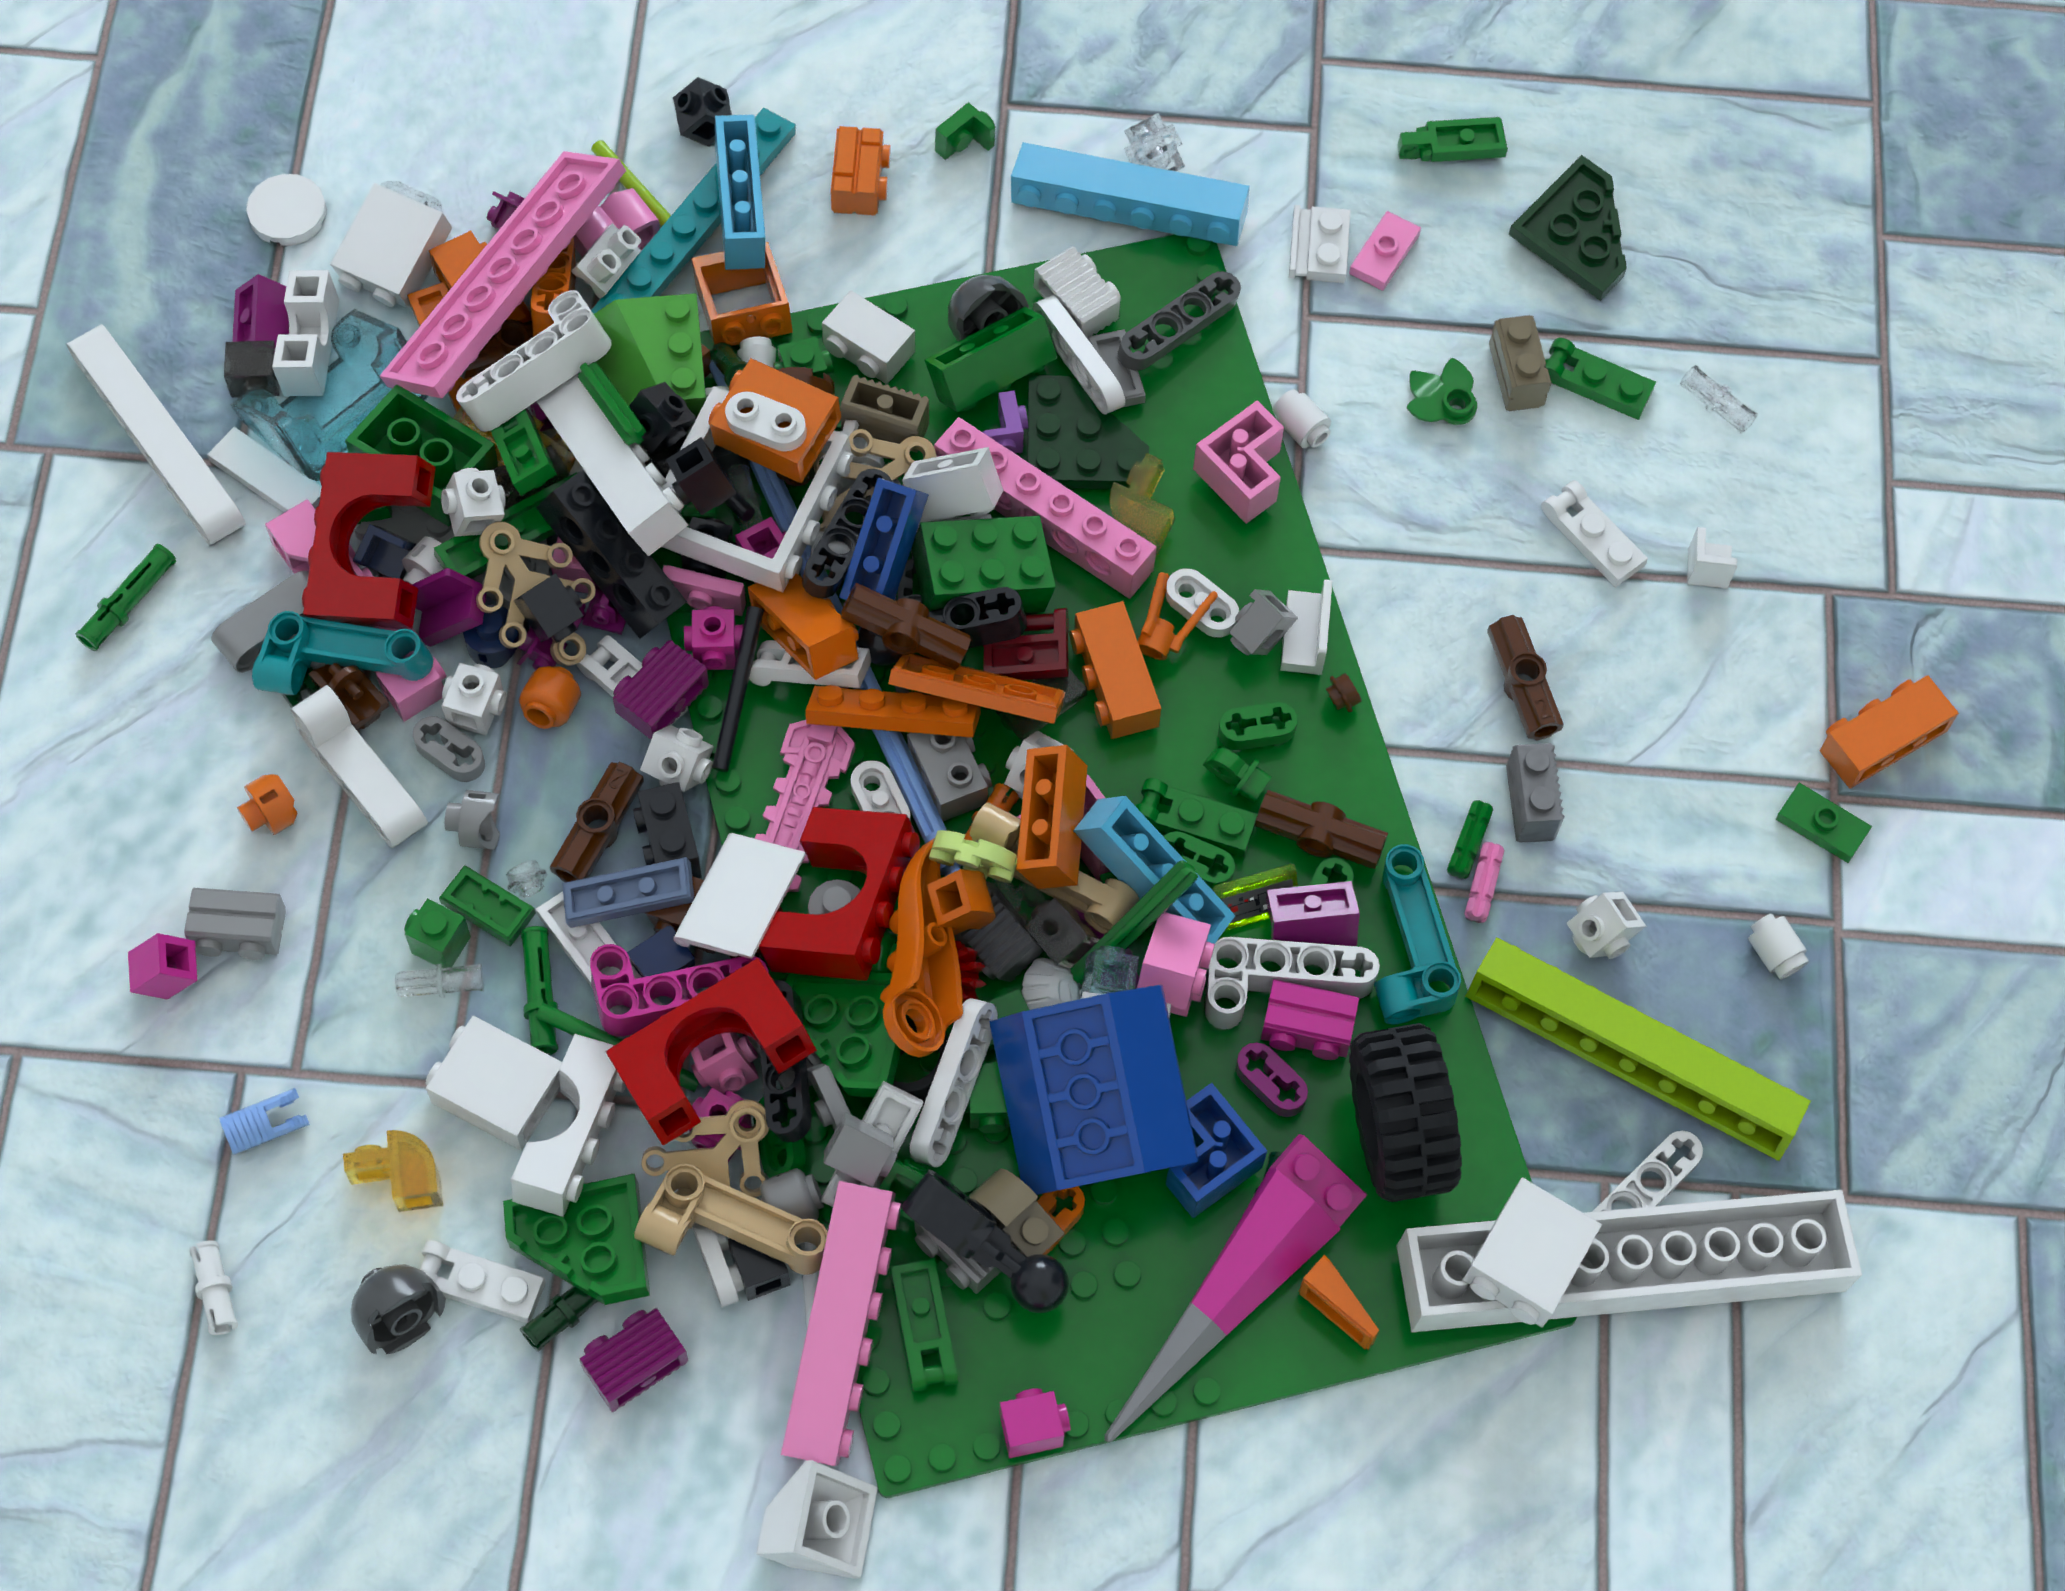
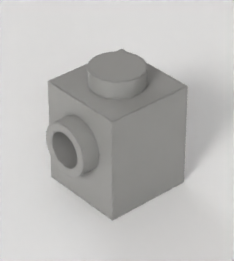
M845 1112L824 1150V1164L837 1169L836 1174L848 1183L860 1185L863 1182L873 1187L879 1175L885 1178L889 1174L896 1160L897 1153L892 1151L894 1148L893 1136Z

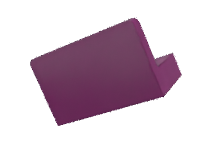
M257 274L235 290L232 358L246 363L263 350L273 355L275 354L278 335L289 334V318L284 304L285 285Z
M450 568L441 570L412 584L418 588L416 609L422 611L418 636L425 645L434 646L483 623L484 612L476 604V596L482 590L483 584ZM487 592L484 593L482 598L484 604L486 602Z
M1352 881L1269 889L1266 891V904L1272 925L1271 940L1357 946L1360 912Z

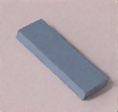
M687 857L562 883L565 920L570 928L688 904L694 900L691 862Z

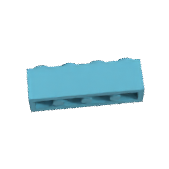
M755 115L715 116V151L725 270L765 268V227Z
M1126 796L1097 799L1073 830L1119 881L1129 885L1137 893L1139 900L1178 861L1184 860ZM1197 874V880L1165 912L1211 924L1207 942L1215 944L1236 915Z

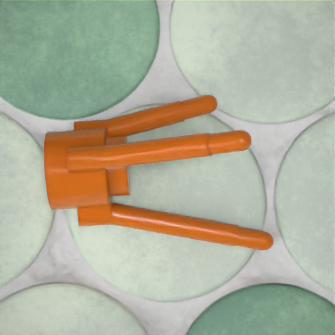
M1160 572L1154 587L1147 618L1138 639L1141 652L1148 657L1158 660H1165L1169 651L1179 653L1185 638L1218 597L1217 592L1212 591L1178 634L1175 635L1173 633L1174 625L1159 618L1166 594L1167 581L1170 577L1169 574Z

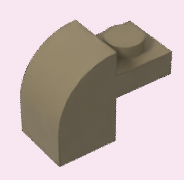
M997 1170L968 1196L997 1220L996 1225L1011 1236L1013 1245L1027 1257L1043 1254L1065 1234L1036 1201L1038 1196L1034 1191L1008 1170Z

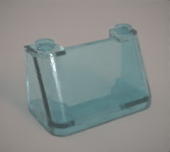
M353 309L340 319L331 332V343L339 358L328 366L323 396H290L279 404L270 392L263 389H252L230 404L239 419L300 474L315 481H320V473L325 465L327 452L348 453L345 439L393 389L385 385L380 378V374L407 343L398 327L356 309ZM413 393L424 401L428 398L427 395Z

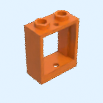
M765 242V268L725 270L724 251L691 258L696 290L714 345L719 342H725L728 345L734 346L750 337L762 336L770 338L793 333L789 302L768 242ZM766 283L772 303L717 314L712 299L713 294Z

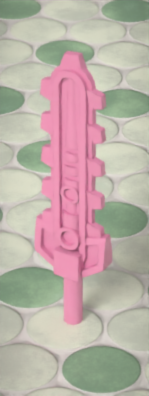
M806 720L789 724L780 756H784L783 762L789 765L790 768L786 778H776L773 790L780 794L776 806H766L763 818L770 823L766 834H756L755 839L804 851L800 838L812 808L829 807L832 792L826 789L828 780L839 779L840 772L846 774L855 751L854 741L842 727L806 724ZM807 855L802 863H809ZM795 875L787 893L799 891L802 878L799 875Z

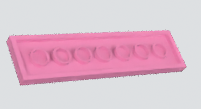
M564 151L380 374V378L385 385L393 388L397 384L409 392L441 399L450 392L455 382L467 367L477 359L479 352L492 336L499 332L502 324L513 310L524 301L526 294L538 279L545 275L548 267L559 253L569 245L572 237L580 227L591 218L593 211L601 201L615 188L618 180L626 172L621 161L616 158Z

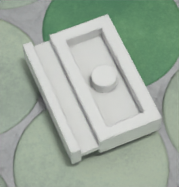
M1294 205L1289 278L1294 279L1295 276H1305L1306 280L1345 283L1350 210L1314 206L1310 210L1300 209V205Z

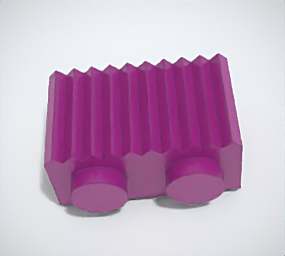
M668 640L661 648L654 647L646 654L642 661V668L633 677L625 676L617 684L613 693L615 712L649 739H652L654 732L674 723L681 712H684L686 707L690 706L692 701L696 700L697 696L702 693L703 689L708 687L707 668L697 659H694L691 654L681 649L679 645H675L672 640Z
M657 1308L649 1313H646L645 1310L635 1312L623 1322L622 1326L624 1329L609 1339L606 1335L594 1339L584 1348L585 1355L579 1358L582 1369L611 1412L617 1411L619 1407L632 1401L634 1397L639 1396L643 1391L648 1390L658 1381L663 1380L688 1362L684 1346L680 1343Z

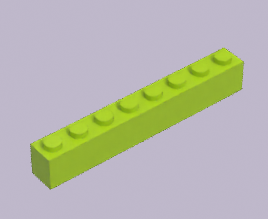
M1498 937L1494 940L1476 971L1465 996L1777 1161H1780L1794 1138L1811 1100L1797 1094L1793 1090L1768 1079L1753 1069L1745 1067L1720 1054L1713 1048L1695 1041L1674 1028L1647 1016L1634 1007L1622 1003L1599 991L1594 986L1574 978L1557 967L1549 965Z

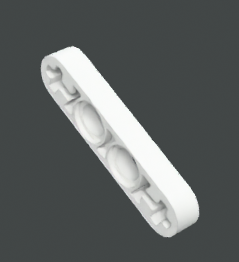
M1052 295L1033 304V311L1044 316L1056 352L1100 412L1106 415L1124 407L1125 396L1117 378L1060 301Z
M973 998L967 999L963 1003L962 1017L954 1022L912 1135L910 1154L914 1161L932 1167H939L946 1161L992 1039L989 1021L998 1019L997 1009L994 1004Z
M1676 1131L1672 1133L1592 1212L1611 1210L1612 1203L1619 1200L1630 1203L1633 1208L1658 1206L1695 1169L1703 1156L1701 1141L1691 1132ZM1687 1146L1690 1149L1687 1155L1689 1159L1682 1157L1670 1169L1665 1163L1674 1154L1675 1147ZM1648 1171L1656 1172L1663 1179L1664 1189L1659 1192L1648 1191L1641 1183V1174Z

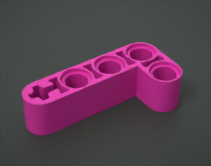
M615 944L600 946L593 952L590 958L591 985L601 1025L607 1033L616 1037L633 1035L659 1019L662 1015L667 1014L696 996L698 989L711 987L758 957L754 956L753 959L741 956L634 979L630 958L621 946ZM759 958V960L761 961V963L763 964V966L765 967V969H766L767 972H768V968H767L765 962H763V961ZM606 967H615L620 970L615 975H605L600 972ZM660 996H666L673 1000L667 1005H658L653 1002L655 998ZM617 1005H623L630 1009L627 1013L620 1015L609 1011Z

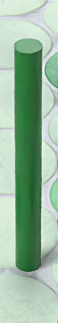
M544 1002L541 1004L535 1017L573 1036L578 1034L612 1045L622 1041V1039ZM681 1068V1087L695 1093L699 1085L697 1078L693 1072Z

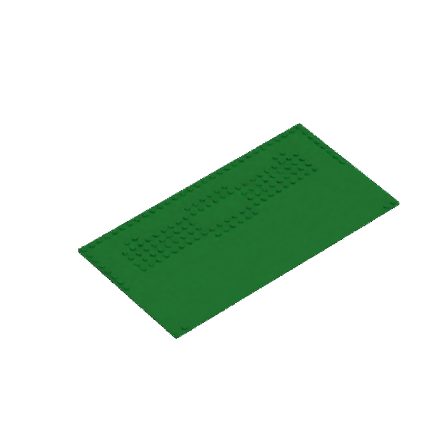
M1174 234L1081 253V256L1086 254L1093 260L1101 279H1104L1105 283L1108 281L1112 282L1121 296L1118 320L1092 336L1123 329L1127 333L1211 274L1222 271L1226 272L1217 243ZM1049 260L979 275L1002 277L1025 296L1029 309L1033 310V304L1044 299L1034 288V271ZM979 275L864 298L915 330V353L891 379L888 385L890 388L896 386L898 390L904 389L906 393L911 391L913 395L919 393L921 397H928L929 426L924 438L930 441L933 446L958 417L981 432L1001 428L998 417V393H992L979 400V403L972 409L956 412L939 402L925 363V359L958 342L948 325V305L952 295L961 284ZM1215 289L1214 295L1210 300L1213 302L1214 297L1221 292H1225L1227 294L1229 292L1225 289L1223 291H1218L1217 289ZM1236 302V305L1230 311L1148 368L1138 370L1146 395L1145 403L1122 407L1110 412L1149 446L1148 490L1068 488L1157 546L1154 571L1129 599L1047 545L1056 588L1045 612L1025 613L1026 615L1054 613V609L1067 608L1069 631H1071L1075 627L1076 613L1123 601L1138 641L1147 618L1158 574L1164 572L1171 576L1175 571L1185 568L1200 572L1228 594L1237 603L1239 611L1248 603L1255 602L1249 596L1254 589L1270 590L1285 606L1288 590L1321 594L1324 579L1330 580L1283 438L1280 453L1267 461L1281 477L1277 501L1247 524L1193 470L1196 444L1257 400L1275 417ZM839 303L790 313L793 333L769 338L772 341V346L777 350L776 362H779L778 345L817 336L821 351L827 350L825 345H823L822 322ZM1196 305L1184 306V311L1189 316L1201 317L1204 315L1202 309ZM1159 324L1155 327L1156 331L1162 336L1171 337L1176 334L1175 330L1169 325ZM700 331L701 344L717 353V350L713 347L714 344L710 331ZM1146 339L1145 345L1137 350L1131 347V351L1134 353L1139 350L1143 353L1148 340ZM740 344L732 346L736 354L740 349ZM829 352L834 372L828 375L834 381V396L838 397L839 405H841L852 376L858 374L860 379L866 377L867 381L873 379L875 383L881 382L883 386L886 385L876 377H867L858 369L857 365L844 357L838 358ZM1057 352V359L1046 364L1042 371L1032 374L1069 376L1080 385ZM710 373L704 379L705 388L717 387L714 377ZM1025 375L1012 382L1010 388L1002 391H1015L1018 406H1025L1027 419L1029 375ZM841 420L834 429L835 431H843L841 430ZM1023 429V452L1016 453V455L1028 462V429ZM641 445L650 457L645 463L650 464L652 462L658 469V457L662 451L651 454L647 448ZM921 451L917 453L909 452L911 459L914 461L923 460L924 458ZM883 458L885 462L884 466L894 461L887 458ZM751 467V473L730 479L736 492L755 509L754 516L744 522L725 503L716 507L717 519L732 526L735 543V535L769 517H772L775 521ZM904 475L897 478L901 485H903L902 479ZM813 479L803 486H791L785 483L797 510ZM994 509L988 513L991 514L992 518H1006ZM850 512L845 515L852 524H863L864 516L862 514ZM966 514V515H961V516H955L953 519H955V518H962V517H968V516H971V515H970V514ZM821 516V518H820V520H819L820 524L823 523V518H822V516ZM660 547L655 551V555H651L662 570L664 565L683 569L681 555L676 554L674 551ZM911 551L908 560L912 559ZM727 572L725 579L744 584L746 606L742 616L735 615L736 625L744 626L747 608L751 606L747 587L755 583ZM914 574L912 579L913 594L921 595L917 574ZM844 581L842 582L841 586L836 592L838 598L840 596ZM1333 587L1327 653L1322 675L1281 671L1283 637L1267 655H1246L1232 644L1230 639L1233 636L1231 634L1224 637H1212L1195 626L1183 641L1179 653L1169 651L1165 660L1154 659L1142 653L1162 708L1159 727L1111 739L1107 726H1100L1094 708V702L1098 700L1094 689L1087 690L1082 675V666H1085L1082 654L1076 655L1074 653L1068 632L1069 677L1023 680L1061 689L1066 692L1062 709L1055 724L981 707L979 721L972 738L975 746V752H972L977 765L983 763L990 775L992 787L988 788V798L996 784L1005 783L1010 771L1005 766L1013 749L1016 746L1020 747L1024 739L1039 731L1074 750L1073 752L1088 765L1087 775L1090 776L1105 798L1126 796L1136 806L1142 802L1143 795L1141 794V789L1145 779L1155 778L1163 781L1169 787L1258 814L1263 798L1267 791L1270 790L1309 805L1317 801L1330 803L1341 809L1346 814V818L1387 832L1388 836L1375 870L1333 854L1327 858L1343 859L1353 869L1354 878L1352 885L1360 912L1356 947L1367 948L1377 956L1380 967L1376 982L1386 976L1412 969L1388 890L1383 883V871L1387 854L1393 847L1400 844H1408L1416 847L1420 852L1421 849ZM1183 591L1179 593L1182 597L1185 598L1193 596L1192 593L1188 591ZM1165 594L1159 618L1173 624L1175 627L1173 633L1177 635L1188 620L1169 605ZM839 598L840 603L843 607L846 600ZM685 603L667 618L671 640L683 650H685L684 626H692V610H698L691 607L688 603ZM1220 616L1211 617V620L1214 622L1224 621ZM972 619L962 620L958 623V625H966L970 623ZM854 624L855 627H856V629H857V631H858V629H859L860 626ZM760 627L753 661L757 659V652L762 642L767 640L775 641L762 627ZM1054 629L1026 631L1022 635L1054 633ZM984 646L969 648L960 665L984 671ZM686 651L688 654H691L692 657H693L692 651ZM917 652L914 653L915 655L923 656ZM895 663L887 666L870 664L882 691L895 692V686L888 684L891 669ZM734 669L707 670L708 687L703 689L696 700L692 701L691 705L688 706L693 730L702 735L703 741L714 746L709 758L712 762L714 761ZM1346 673L1355 686L1362 702L1352 707L1353 712H1348L1345 707L1337 710L1331 701L1326 688L1332 685L1330 682L1332 675L1334 678H1337ZM749 679L729 771L721 772L711 769L706 779L721 845H723L729 833L754 839L756 834H766L770 822L763 818L766 806H776L780 796L779 793L773 790L776 778H786L790 768L789 765L783 762L784 756H780L789 724L806 720L805 710L814 686L827 685L771 681L766 686H759L752 683ZM908 689V690H909V693H910V692H918V691H915V690H910V689ZM1269 702H1285L1290 704L1298 715L1297 728L1293 738L1283 744L1245 750H1232L1225 747L1218 737V727L1222 714L1235 707ZM1279 716L1272 717L1271 723L1276 724L1277 729H1284L1285 723L1280 721ZM1237 722L1231 723V729L1235 730L1236 735H1243L1244 729L1240 728ZM842 727L854 741L855 751L846 774L840 772L839 779L828 780L826 789L832 792V798L829 807L820 808L860 811L851 791V774L859 764L866 761H878L885 764L889 769L890 767L872 729ZM901 732L908 746L907 734L911 732ZM1220 747L1226 748L1237 754L1247 765L1253 762L1254 759L1259 761L1257 767L1272 778L1255 803H1252L1239 793L1235 797L1229 794V784L1203 766L1212 751ZM869 783L865 786L869 791H875L880 787L876 783ZM1010 787L1006 796H1009L1014 789ZM1019 797L1018 801L1009 811L1010 814L1016 817L1021 815L1023 799ZM1159 803L1157 810L1168 814L1171 806ZM981 807L943 821L946 830L966 834L973 823L972 815L975 811H979ZM910 812V822L914 831L919 835L920 849L925 842ZM1254 827L1245 857L1230 853L1235 862L1231 884L1224 890L1215 891L1214 893L1220 899H1224L1292 879L1293 887L1308 886L1319 864L1327 858L1310 855L1300 849L1296 841ZM1159 831V833H1160L1162 836H1164V835L1167 834V833H1164V832ZM1176 846L1175 850L1183 856V848ZM1080 858L1079 871L1096 879ZM810 861L809 863H802L796 873L802 878L799 891L788 892L779 907L784 912L808 914L810 896L821 884L831 880H844L854 884L861 891L867 875L854 870L812 867ZM1425 861L1424 867L1453 960L1461 975V984L1456 1002L1449 1010L1417 1017L1400 1024H1387L1374 986L1368 996L1359 999L1351 1042L1360 1033L1417 1023L1431 1028V1031L1436 1036L1437 1043L1440 1044L1443 1060L1446 1062L1449 1073L1448 1077L1454 1095L1455 1110L1457 1111L1458 1131L1461 1140L1460 1153L1462 1156V1166L1460 1167L1462 1174L1459 1184L1448 1193L1389 1202L1379 1197L1376 1193V1187H1373L1371 1175L1366 1166L1359 1129L1356 1123L1352 1083L1350 1080V1047L1346 1058L1338 1056L1336 1060L1317 1058L1312 1054V1050L1295 1047L1292 1051H1282L1271 1047L1269 1041L1261 1040L1269 992L1247 991L1243 1017L1238 1025L1231 1029L1216 1028L1209 1023L1205 1015V983L1201 1001L1192 1000L1187 1017L1170 1013L1169 1017L1186 1101L1210 1083H1213L1266 1148L1267 1154L1263 1168L1194 1218L1190 1216L1167 1187L1166 1179L1169 1168L1151 1171L1148 1175L1141 1173L1079 1186L1085 1198L1083 1215L1059 1243L1046 1254L1055 1258L1063 1265L1069 1279V1289L1066 1298L1061 1305L1050 1312L1033 1313L1022 1308L1013 1297L1011 1278L1003 1272H1000L978 1294H975L968 1286L963 1290L946 1273L947 1264L938 1255H935L933 1258L936 1261L959 1384L945 1386L944 1382L927 1385V1390L913 1392L890 1266L932 1258L922 1251L914 1239L917 1236L915 1233V1221L913 1220L912 1222L900 1215L897 1229H888L885 1247L892 1248L890 1265L887 1275L879 1274L875 1291L883 1294L881 1308L877 1321L869 1319L866 1338L873 1339L871 1356L868 1366L860 1365L856 1382L864 1385L859 1412L878 1490L882 1497L891 1498L1110 1443L1105 1441L1106 1432L1165 1344L1251 1202L1255 1189L1260 1186L1264 1178L1269 1154L1271 1152L1283 1153L1298 1134L1308 1138L1367 1196L1340 1226L1341 1230L1113 1441L1567 1328L1575 1323L1577 1317L1549 1319L1543 1327L1537 1324L1530 1325L1524 1322L1411 1332L1397 1251V1244L1405 1230L1417 1227L1496 1221L1520 1179L1523 1177L1532 1183L1472 1001L1465 997L1468 989ZM1215 863L1212 868L1209 867L1208 875L1216 877V874L1222 871V865ZM1398 865L1393 868L1401 875L1413 873L1412 869L1405 865ZM1333 872L1328 877L1327 884L1340 882V874ZM987 876L986 881L996 885L1047 946V949L1037 958H1048L1071 969L1079 959L1046 919V912L1061 901L1014 877L1011 883H1006ZM898 898L894 906V912L898 909ZM1269 912L1230 923L1219 939L1223 937H1241L1271 940L1272 925ZM1157 921L1129 947L1137 961V965L1133 969L1139 977ZM1221 958L1218 960V963L1225 968H1235L1238 966L1237 962L1231 958ZM1265 961L1261 963L1262 967L1267 971L1276 972L1281 970V967L1276 962ZM1031 964L1022 970L1021 974L1017 975L1011 982L1000 980L997 977L991 980L981 971L978 974L979 979L987 985L975 989L979 1000L988 1002L1017 989L1021 992L1024 974ZM1311 964L1304 967L1307 972L1313 975L1325 973L1318 965ZM1335 967L1333 976H1337L1339 967ZM768 968V973L773 981L782 980L786 982L788 973L772 972ZM1354 969L1355 976L1361 977L1360 970ZM1095 980L1089 987L1083 986V989L1108 987L1109 993L1120 991L1113 982L1105 986L1101 981L1097 983ZM1442 981L1429 983L1430 987L1436 992L1443 993L1450 990L1449 986ZM1219 998L1215 1001L1218 1006L1224 1009H1232L1236 1006L1234 1001L1229 998ZM1256 1042L1267 1045L1307 1084L1308 1095L1305 1106L1300 1113L1291 1117L1277 1115L1239 1079L1236 1073L1238 1054L1243 1047ZM995 1049L986 1053L983 1063H997ZM936 1050L930 1055L920 1058L904 1053L898 1061L895 1081L910 1083L919 1081L930 1074L937 1065L940 1056L939 1051ZM1250 1057L1248 1058L1249 1064L1247 1069L1252 1072L1258 1068L1269 1077L1263 1070L1265 1060L1260 1058L1257 1061H1253ZM1276 1082L1274 1083L1280 1089L1278 1098L1280 1101L1284 1102L1286 1099H1290L1295 1102L1296 1090L1291 1088L1285 1091ZM837 1083L851 1115L862 1120L874 1097L848 1096ZM811 1085L809 1086L812 1121L808 1133L803 1137L806 1160L802 1171L806 1176L814 1175L823 1195L836 1170L824 1164V1150L834 1131L831 1125L824 1127L813 1105L819 1099ZM922 1108L897 1153L896 1158L903 1162L905 1158L912 1159L910 1143ZM964 1113L946 1161L939 1167L922 1164L928 1170H932L944 1177L967 1196L999 1169L1008 1170L1021 1179L1011 1128H1006L999 1133H984L979 1128H970V1113ZM1038 1194V1195H1037L1038 1198L1036 1199V1201H1037L1043 1194ZM1057 1196V1206L1051 1215L1056 1217L1064 1208L1073 1211V1197L1068 1196L1063 1200ZM824 1203L825 1207L819 1209L817 1221L824 1225L828 1233L833 1207ZM1324 1255L1330 1259L1379 1329L1376 1340L1369 1350L1361 1347L1299 1294L1303 1278ZM938 1352L921 1355L923 1367L940 1364ZM1040 1388L1043 1393L1054 1391L1057 1405L1065 1403L1071 1430L1064 1432L1063 1447L1009 1458L999 1416L1000 1402L1016 1399V1394L1028 1389Z

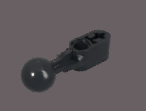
M1008 587L957 596L948 601L942 609L929 611L930 617L970 635L971 641L968 649L1015 639L1021 636L1027 627V618L1020 595ZM972 619V621L966 625H958V623L962 620ZM861 626L859 627L857 646L858 648L870 649L871 663L887 666L896 663L902 656V654L888 649L883 644L882 636Z
M928 1170L901 1205V1208L908 1216L962 1257L967 1259L972 1257L985 1268L996 1267L1011 1278L1013 1297L1025 1310L1033 1313L1050 1312L1061 1305L1066 1298L1069 1289V1279L1065 1268L1058 1260L1043 1254L1025 1256L1012 1246L1011 1236L996 1225L997 1220L988 1211L938 1173Z

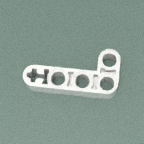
M570 290L557 296L548 308V313L553 319L554 324L460 387L456 394V399L480 431L487 432L499 427L581 372L580 366L583 363L589 365L596 362L609 351L612 345L611 339L579 292Z
M325 685L291 708L294 721L305 743L391 848L396 847L428 825L426 817L416 802L353 727L344 705L328 685Z
M1223 937L1216 941L1210 965L1207 969L1205 1015L1209 1023L1216 1028L1231 1029L1242 1020L1247 991L1270 993L1273 979L1351 995L1361 999L1368 996L1374 988L1380 967L1379 960L1375 953L1363 947ZM1221 958H1231L1237 962L1238 966L1235 968H1225L1218 963V960ZM1265 961L1276 962L1281 967V970L1276 972L1267 971L1262 967L1261 963ZM1311 964L1318 965L1325 973L1313 975L1307 972L1304 967ZM1335 967H1339L1337 976H1333ZM1354 969L1360 970L1361 977L1355 976ZM1219 998H1229L1234 1001L1236 1006L1232 1009H1224L1218 1006L1215 1001Z

